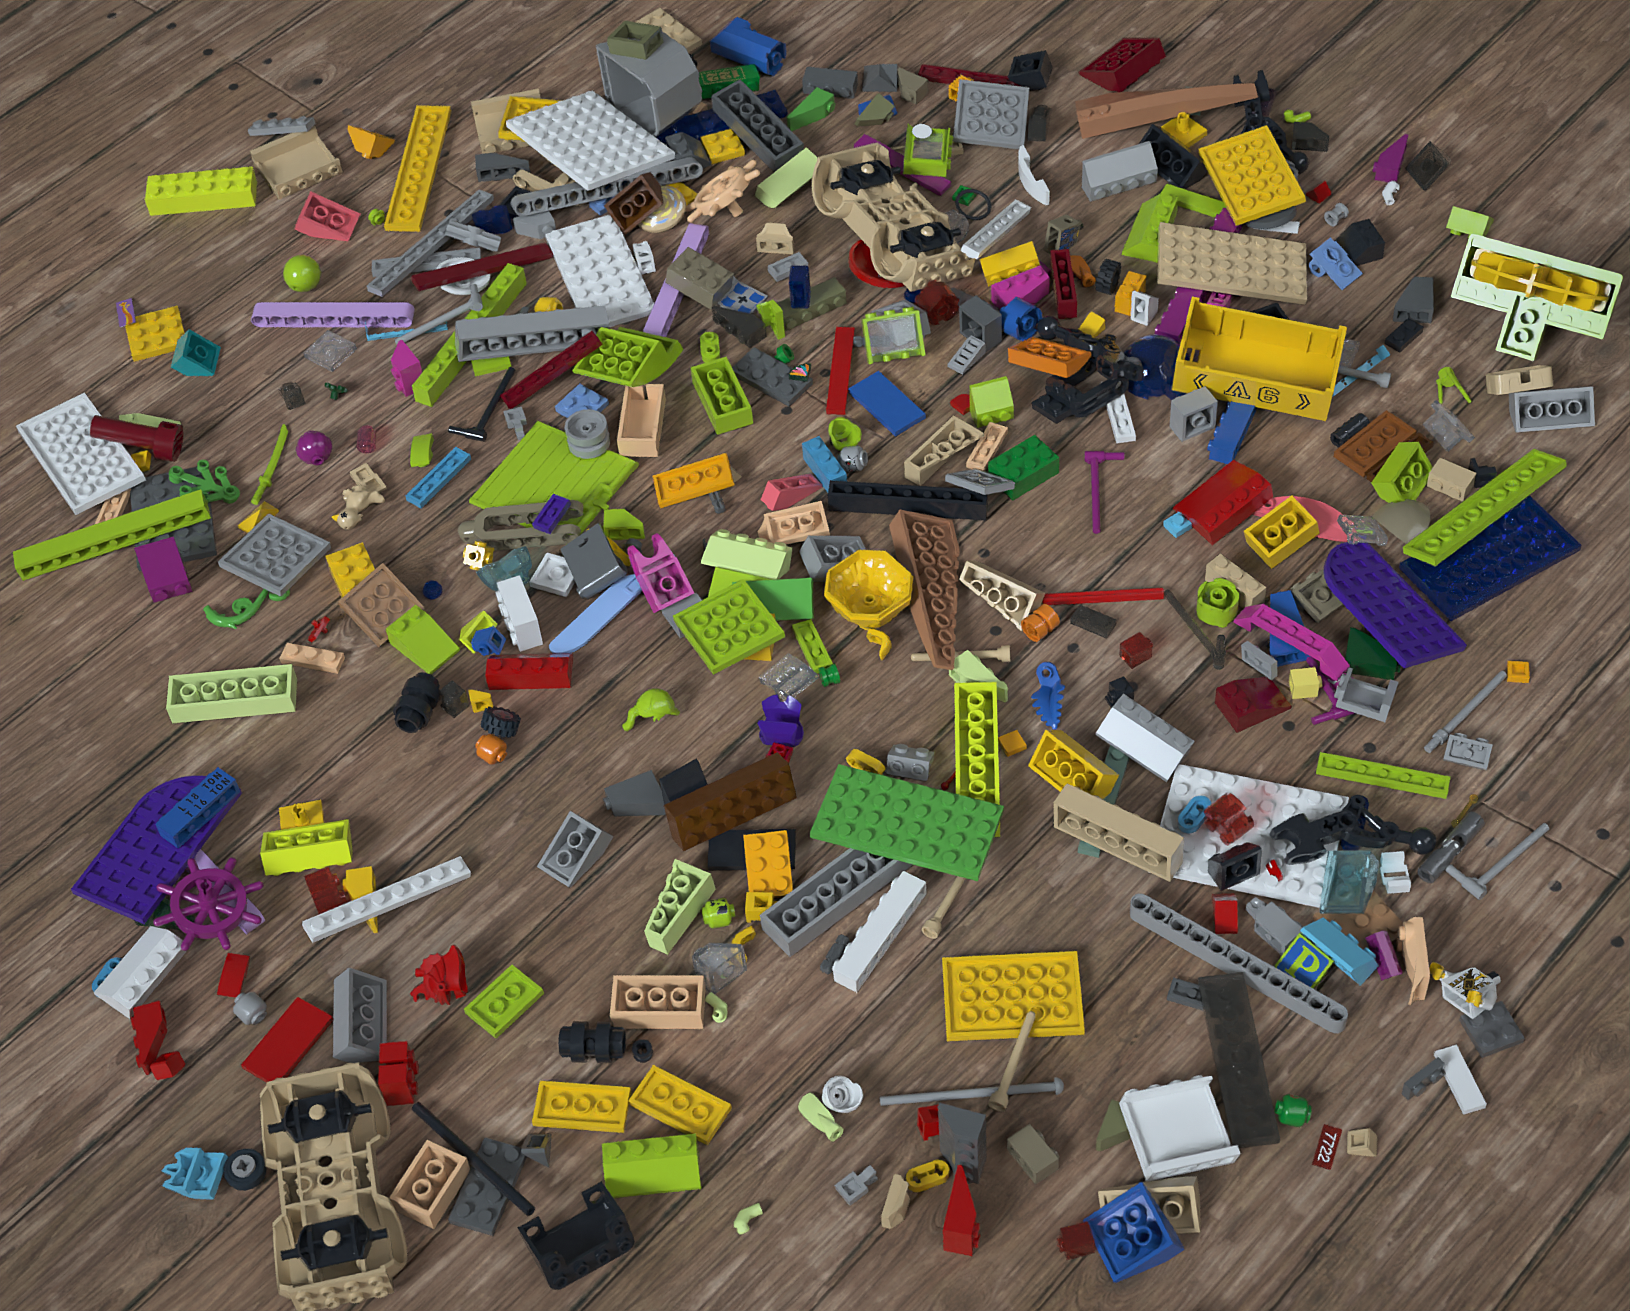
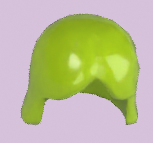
M836 417L828 426V433L832 444L839 451L846 446H856L861 440V429L845 417ZM846 437H847V440H846V441H843V442L837 441V440H840V439H843V438H846Z

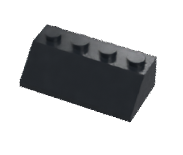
M1153 123L1139 143L1150 141L1157 165V174L1173 186L1187 189L1201 181L1207 172L1201 157L1165 129Z

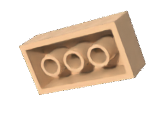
M614 975L610 1008L611 1022H613L614 1027H623L624 1029H703L706 995L704 976Z

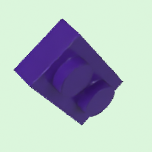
M553 494L532 523L534 529L551 534L571 506L570 500Z

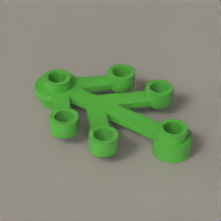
M200 460L197 463V469L201 472L204 479L185 473L180 466H173L169 470V480L172 483L178 484L187 481L197 485L192 488L188 485L181 486L180 496L200 489L208 503L221 499L226 503H234L240 496L239 489L236 486L230 485L227 478V469L223 466H218L215 469V477L220 479L222 486L215 484L209 471V462L207 460ZM214 491L216 493L209 495L207 492Z

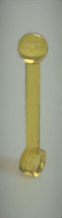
M1470 795L1467 805L1458 817L1451 821L1452 827L1455 828L1471 805L1477 803V795Z

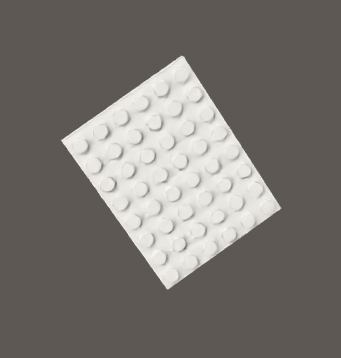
M594 91L573 96L570 99L559 101L556 104L530 111L527 114L516 116L506 121L507 128L587 191L675 159V152Z
M1179 764L1175 770L1160 824L1162 828L1176 832L1184 837L1183 863L1173 878L1218 887L1208 873V859L1215 854H1221L1230 850L1235 845L1249 842L1262 848L1260 874L1228 889L1324 909L1340 840L1324 845L1327 850L1326 854L1315 861L1287 865L1284 859L1287 853L1295 849V845L1286 839L1272 840L1269 833L1272 828L1297 814L1304 813L1309 822L1340 812L1347 805L1349 797ZM1196 796L1209 798L1212 803L1211 813L1201 827L1191 834L1182 832L1178 828V816L1187 804ZM1273 859L1283 875V880L1278 881L1275 876L1270 875L1265 866L1269 863V866L1273 868L1270 863Z

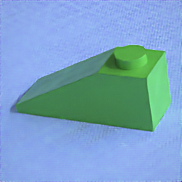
M816 88L787 116V127L794 131L825 118L835 108L834 94Z

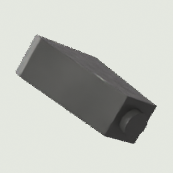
M1413 277L1395 304L1393 322H1404L1407 318H1410L1417 323H1431L1433 316V278Z
M652 770L604 788L606 796L603 798L604 805L607 810L611 809L614 816L666 815L662 791Z

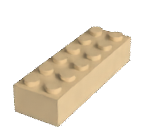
M1069 784L1065 785L1054 801V828L1169 882L1183 863L1184 837L1176 832L1166 830L1157 823H1151L1135 813L1127 812L1118 805H1112L1096 795L1093 796L1084 792L1081 788L1073 787Z

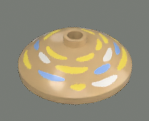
M661 186L664 204L638 224V226L645 231L657 233L669 230L678 224L686 210L685 199L679 190L670 186Z

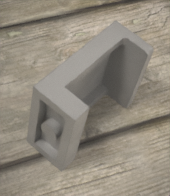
M1349 667L1347 674L1342 673L1334 697L1338 698L1336 707L1386 722L1398 682L1390 679L1388 688L1385 689L1351 678L1353 668Z

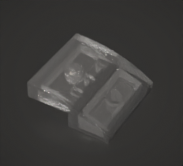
M789 653L759 676L761 684L774 689L775 694H778L784 700L787 699L788 695L795 698L819 678L818 674L809 666Z

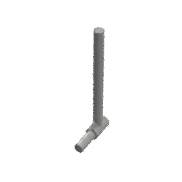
M470 285L471 297L467 303L396 338V344L401 339L405 343L470 309L474 311L482 310L483 305L477 285Z
M1546 823L1540 825L1479 879L1465 876L1451 864L1446 868V872L1460 882L1463 888L1478 900H1481L1487 893L1486 884L1550 828Z

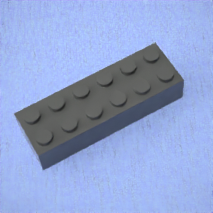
M740 79L712 95L713 111L773 172H776L804 150V143Z

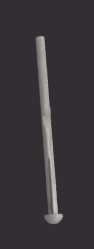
M1054 1077V1082L1010 1085L1007 1095L1055 1091L1056 1095H1059L1064 1089V1083L1060 1078ZM999 1086L880 1096V1104L883 1106L989 1097L995 1091H998Z

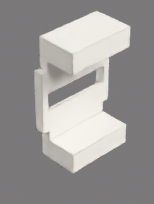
M1404 851L1381 853L1380 873L1383 885H1386L1387 894L1410 892L1411 882L1407 865H1404ZM1405 872L1406 876L1384 877V873Z

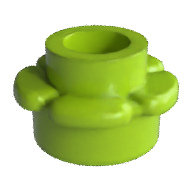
M373 209L370 212L368 219L371 224L375 226L384 222L385 215L383 210Z

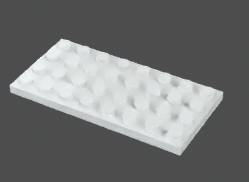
M611 215L545 234L547 243L553 252V257L575 308L605 306L609 327L650 316L654 302L625 238Z
M85 393L16 425L18 432L75 515L146 480L144 474L121 443L90 437L92 419L95 415H101Z

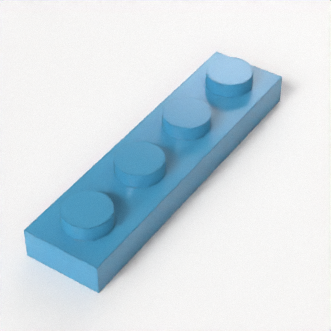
M455 447L405 495L406 500L422 509L471 461L470 454Z

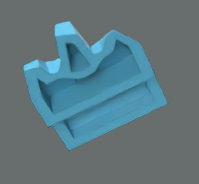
M184 1148L175 1153L177 1163L167 1164L162 1172L172 1177L166 1180L162 1186L189 1198L214 1199L224 1173L225 1162L229 1157L225 1153L204 1152L201 1148Z

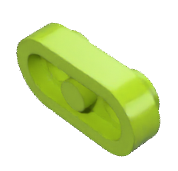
M714 332L703 333L700 336L702 360L707 363L720 359L718 335Z

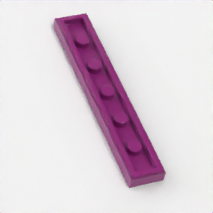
M866 134L854 144V148L873 143H879L889 150L891 168L899 166L901 175L940 197L951 186V181L944 177L903 174L904 155Z

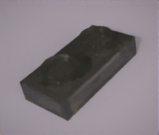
M1079 605L1070 618V624L1106 639L1113 631L1117 622L1116 619L1083 605Z

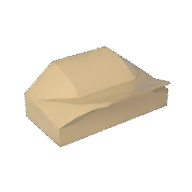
M766 223L763 230L756 237L757 252L794 253L793 237L789 234L785 224Z
M894 1174L881 1215L882 1227L892 1229L904 1221L910 1197L907 1193L909 1183L904 1181L901 1175Z

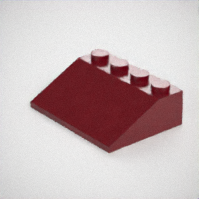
M1122 38L1078 73L1080 76L1108 91L1122 92L1127 89L1128 85L1136 82L1141 75L1148 73L1150 68L1160 64L1161 60L1166 57L1160 38Z

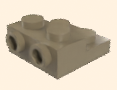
M1323 569L1318 573L1312 572L1306 577L1305 582L1302 584L1298 582L1290 589L1296 606L1301 612L1306 610L1317 623H1320L1344 606L1329 589L1324 578Z

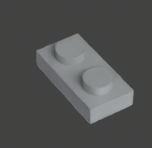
M800 252L767 266L768 272L776 282L809 268L808 262Z
M1249 641L1241 645L1243 661L1270 680L1278 676L1277 661L1274 657L1269 656Z

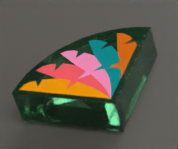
M811 363L800 364L794 367L789 373V380L808 382L812 368Z

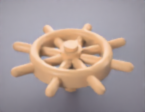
M749 161L743 168L730 166L728 170L713 178L706 185H703L694 202L686 205V212L696 209L688 216V222H694L700 215H710L713 217L717 211L725 206L733 214V217L739 216L743 209L735 199L742 197L743 191L748 186L750 180L760 175V171L757 169L748 173L756 166V161Z

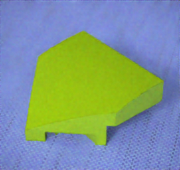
M774 300L757 304L756 308L762 316L763 328L770 325L778 340L784 338L783 311Z

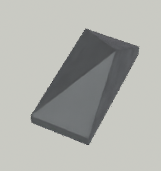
M528 1134L521 1148V1153L549 1168L551 1134Z

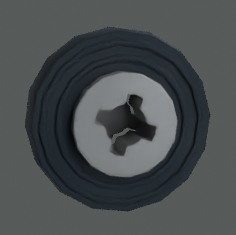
M245 1148L234 1152L226 1160L224 1166V1175L229 1185L243 1191L258 1186L265 1178L267 1172L264 1158L254 1149Z

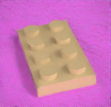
M661 8L636 21L637 23L661 26L662 32L684 46L688 53L702 45V39Z

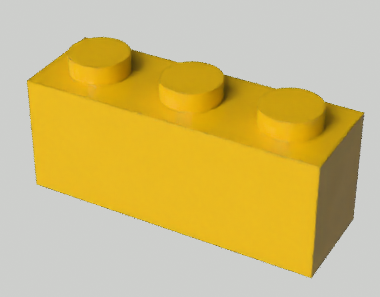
M1032 241L979 259L988 287L1040 266Z

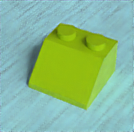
M1453 206L1446 228L1451 229V234L1461 236V233L1468 234V238L1471 234L1486 237L1494 219Z
M1006 376L969 385L970 413L977 428L988 426L990 422L999 423L1014 419V404Z

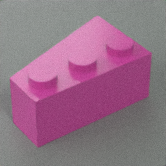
M1041 266L995 283L991 285V301L1000 309L1004 306L1006 307L1015 297H1019L1034 305L1049 293V276Z

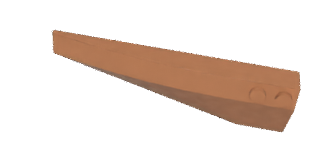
M1255 83L1107 93L1075 101L1082 139L1174 118L1181 112L1191 114L1258 98Z

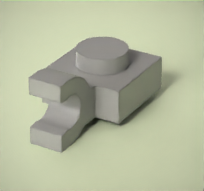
M522 406L503 411L508 429L514 428L517 439L521 440L525 436L522 425L527 424Z
M871 1165L858 1176L852 1171L835 1185V1189L851 1206L869 1192L866 1185H871L878 1180L877 1173Z

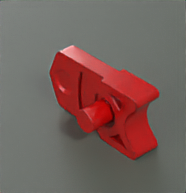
M326 616L322 619L319 618L318 621L314 619L311 622L314 625V629L307 640L312 643L320 632L326 634L328 629L325 627L330 619Z

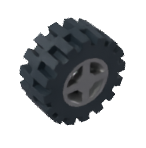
M493 706V708H485L480 725L483 730L488 731L490 734L493 733L495 736L500 735L501 737L507 736L510 738L517 734L521 717L509 709Z

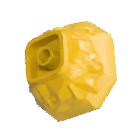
M857 550L828 570L824 596L831 603L834 610L841 614L844 619L858 624L864 630L869 628L877 629L889 623L892 618L896 617L900 611L910 604L913 576L887 551Z

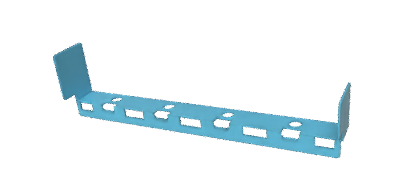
M365 321L368 341L400 337L413 330L368 335ZM447 321L445 325H438L425 333L448 330Z
M1382 345L1376 349L1378 354L1369 359L1371 360L1370 363L1366 361L1356 370L1367 372L1390 356V353ZM1346 376L1344 382L1340 380V382L1335 384L1333 396L1358 378Z

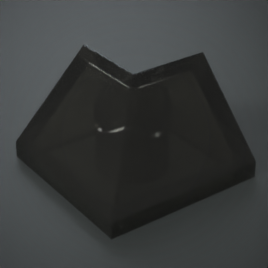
M1429 141L1405 169L1418 185L1426 191L1451 165V158L1433 142Z

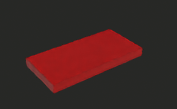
M297 997L241 1064L242 1069L266 1083L277 1078H287L333 1022V1017Z

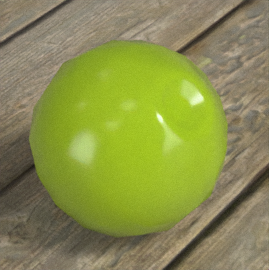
M296 255L285 264L283 277L285 283L292 290L308 292L319 284L321 270L319 264L312 257Z

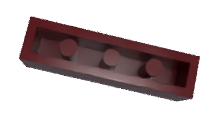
M1069 249L1050 250V269L1058 319L1077 318V296Z

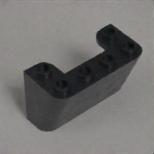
M602 1181L581 1192L587 1207L585 1211L549 1231H545L539 1216L518 1227L521 1238L548 1285L553 1290L565 1288L627 1253L634 1245V1237L625 1214ZM601 1192L597 1200L590 1201L593 1193ZM538 1227L534 1235H527V1231L530 1228Z

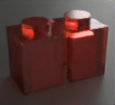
M329 866L304 876L318 914L339 907L347 902L343 889L339 891L337 889V886L340 885L337 874H331Z

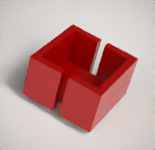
M407 1041L380 1043L379 1063H386V1065L379 1066L378 1085L386 1105L414 1104V1095H418V1083L415 1081V1075L419 1074L418 1061H415L414 1050H410Z

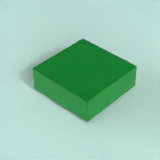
M960 185L953 194L952 201L956 200L957 195L961 191L971 188ZM966 193L960 197L959 203L969 206L977 194Z

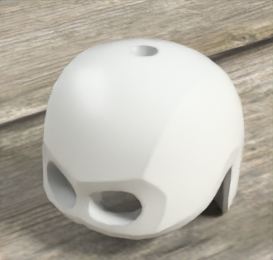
M844 1076L830 1078L823 1089V1103L829 1109L836 1112H852L860 1106L863 1100L861 1086Z

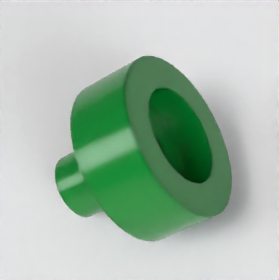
M783 344L776 349L777 355L774 356L775 359L782 361L784 364L794 360L793 351L787 344Z

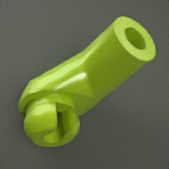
M1286 110L1284 112V119L1289 123L1300 124L1311 119L1309 111L1299 115H1294L1293 110Z

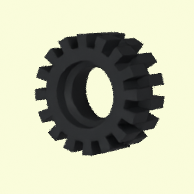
M1104 259L1096 278V291L1108 295L1114 293L1116 285L1118 286V280H1120L1122 268L1120 262Z

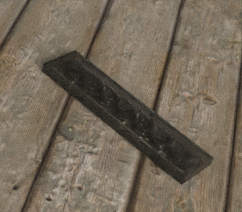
M1240 972L1198 977L1197 983L1232 1146L1237 1145L1238 1148L1279 1144V1131L1244 974Z

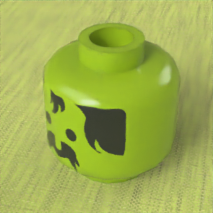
M725 898L707 901L705 907H702L704 924H708L712 929L729 926L731 918L735 917L733 904H729Z

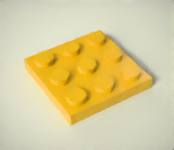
M178 306L135 316L136 322L125 326L134 362L174 352L178 339L185 334Z

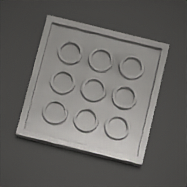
M959 79L953 142L1019 149L1020 146L1024 145L1029 88Z
M268 514L218 561L219 567L276 595L282 596L331 549V544L318 536Z

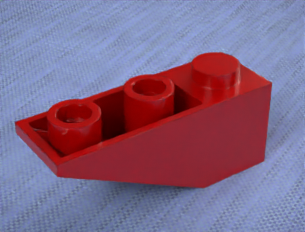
M160 1001L133 1007L134 1016L131 1017L132 1027L136 1030L137 1034L133 1036L134 1045L139 1050V1054L136 1055V1062L138 1068H143L146 1075H150L151 1069L149 1066L156 1060L168 1031L165 1010Z

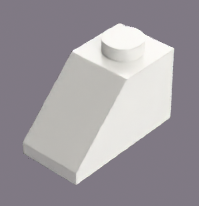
M1133 291L1131 320L1148 326L1158 312L1159 298L1143 292Z

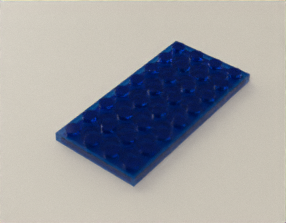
M1529 495L1437 566L1410 557L1400 562L1399 569L1450 621H1453L1579 552L1582 545Z

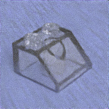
M708 943L704 947L698 948L692 955L695 976H704L705 987L709 993H718L747 971L744 947L741 944Z

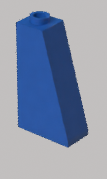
M1291 590L1270 594V608L1304 626ZM1270 633V656L1274 657L1277 661V667L1306 661L1308 657H1311Z

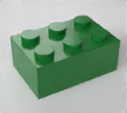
M1033 435L989 461L988 473L1015 482L1014 489L1003 491L1014 501L1059 473V456L1036 435Z

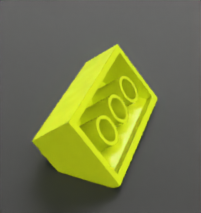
M349 819L264 832L260 854L265 875L278 876L286 872H302L305 869L311 868L322 869L330 865L342 866L352 862L353 850Z

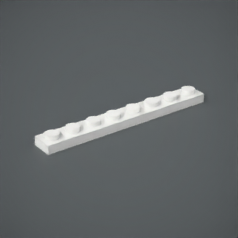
M1014 200L963 244L961 252L972 259L980 258L1030 213L1032 207Z
M460 856L303 921L302 926L311 942L314 943L470 877L471 872Z

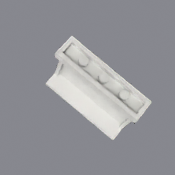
M1198 1075L1184 1082L1174 1080L1164 1086L1155 1084L1145 1090L1131 1089L1125 1092L1119 1105L1146 1182L1231 1164L1239 1157V1148L1237 1145L1231 1146L1209 1087L1213 1079L1212 1076L1203 1077Z

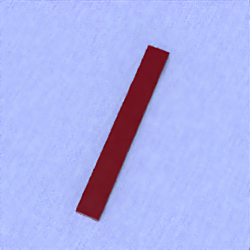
M541 243L411 275V281L418 291H423L499 272L508 263L523 266L553 258V252L546 243Z

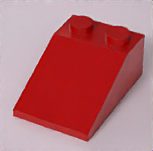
M957 1165L943 1226L944 1251L972 1256L974 1248H978L980 1243V1223H977L976 1210L963 1166Z

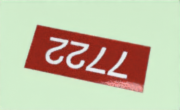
M1323 1125L1312 1165L1331 1170L1342 1129Z

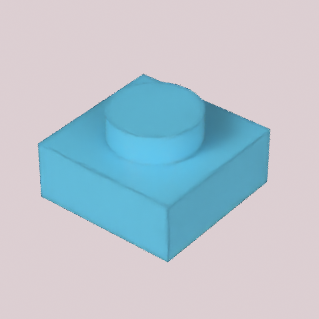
M1177 512L1163 522V526L1175 538L1192 529V523L1180 512Z

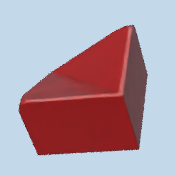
M174 1051L161 1054L149 1067L155 1079L161 1080L174 1077L185 1067V1062L180 1052Z

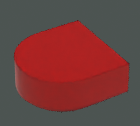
M960 394L950 401V405L964 416L970 411V395Z

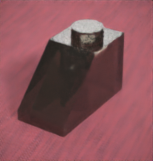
M1294 122L1291 150L1328 152V134L1313 123Z

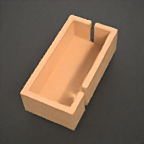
M646 384L648 400H645L643 385L637 387L625 386L617 437L619 455L658 457L666 402L664 384Z

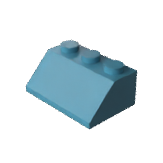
M1323 917L1304 926L1300 930L1304 937L1330 957L1338 968L1360 986L1379 966L1374 960L1376 955L1366 947L1364 950L1358 946L1359 941L1351 934L1344 935L1341 932L1342 927L1334 920L1329 922Z

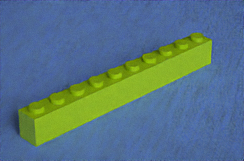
M508 263L481 297L482 310H471L465 319L503 315L527 284L524 268ZM455 331L412 385L416 402L432 407L467 362L458 361Z
M200 489L13 551L15 569L24 581L210 519L208 501Z

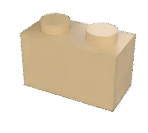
M1439 458L1429 472L1427 486L1452 498L1464 501L1474 487L1477 473Z

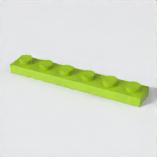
M1320 752L1316 770L1318 775L1447 799L1450 776Z

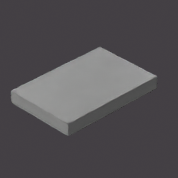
M976 468L949 473L945 476L946 482L983 495L1011 490L1015 487V482Z

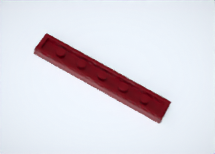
M926 64L921 65L918 76L928 79L929 82L951 84L956 78L958 79L960 75H963L977 82L1021 87L1010 81L1008 76Z
M592 330L504 392L500 397L509 409H513L602 346V342Z

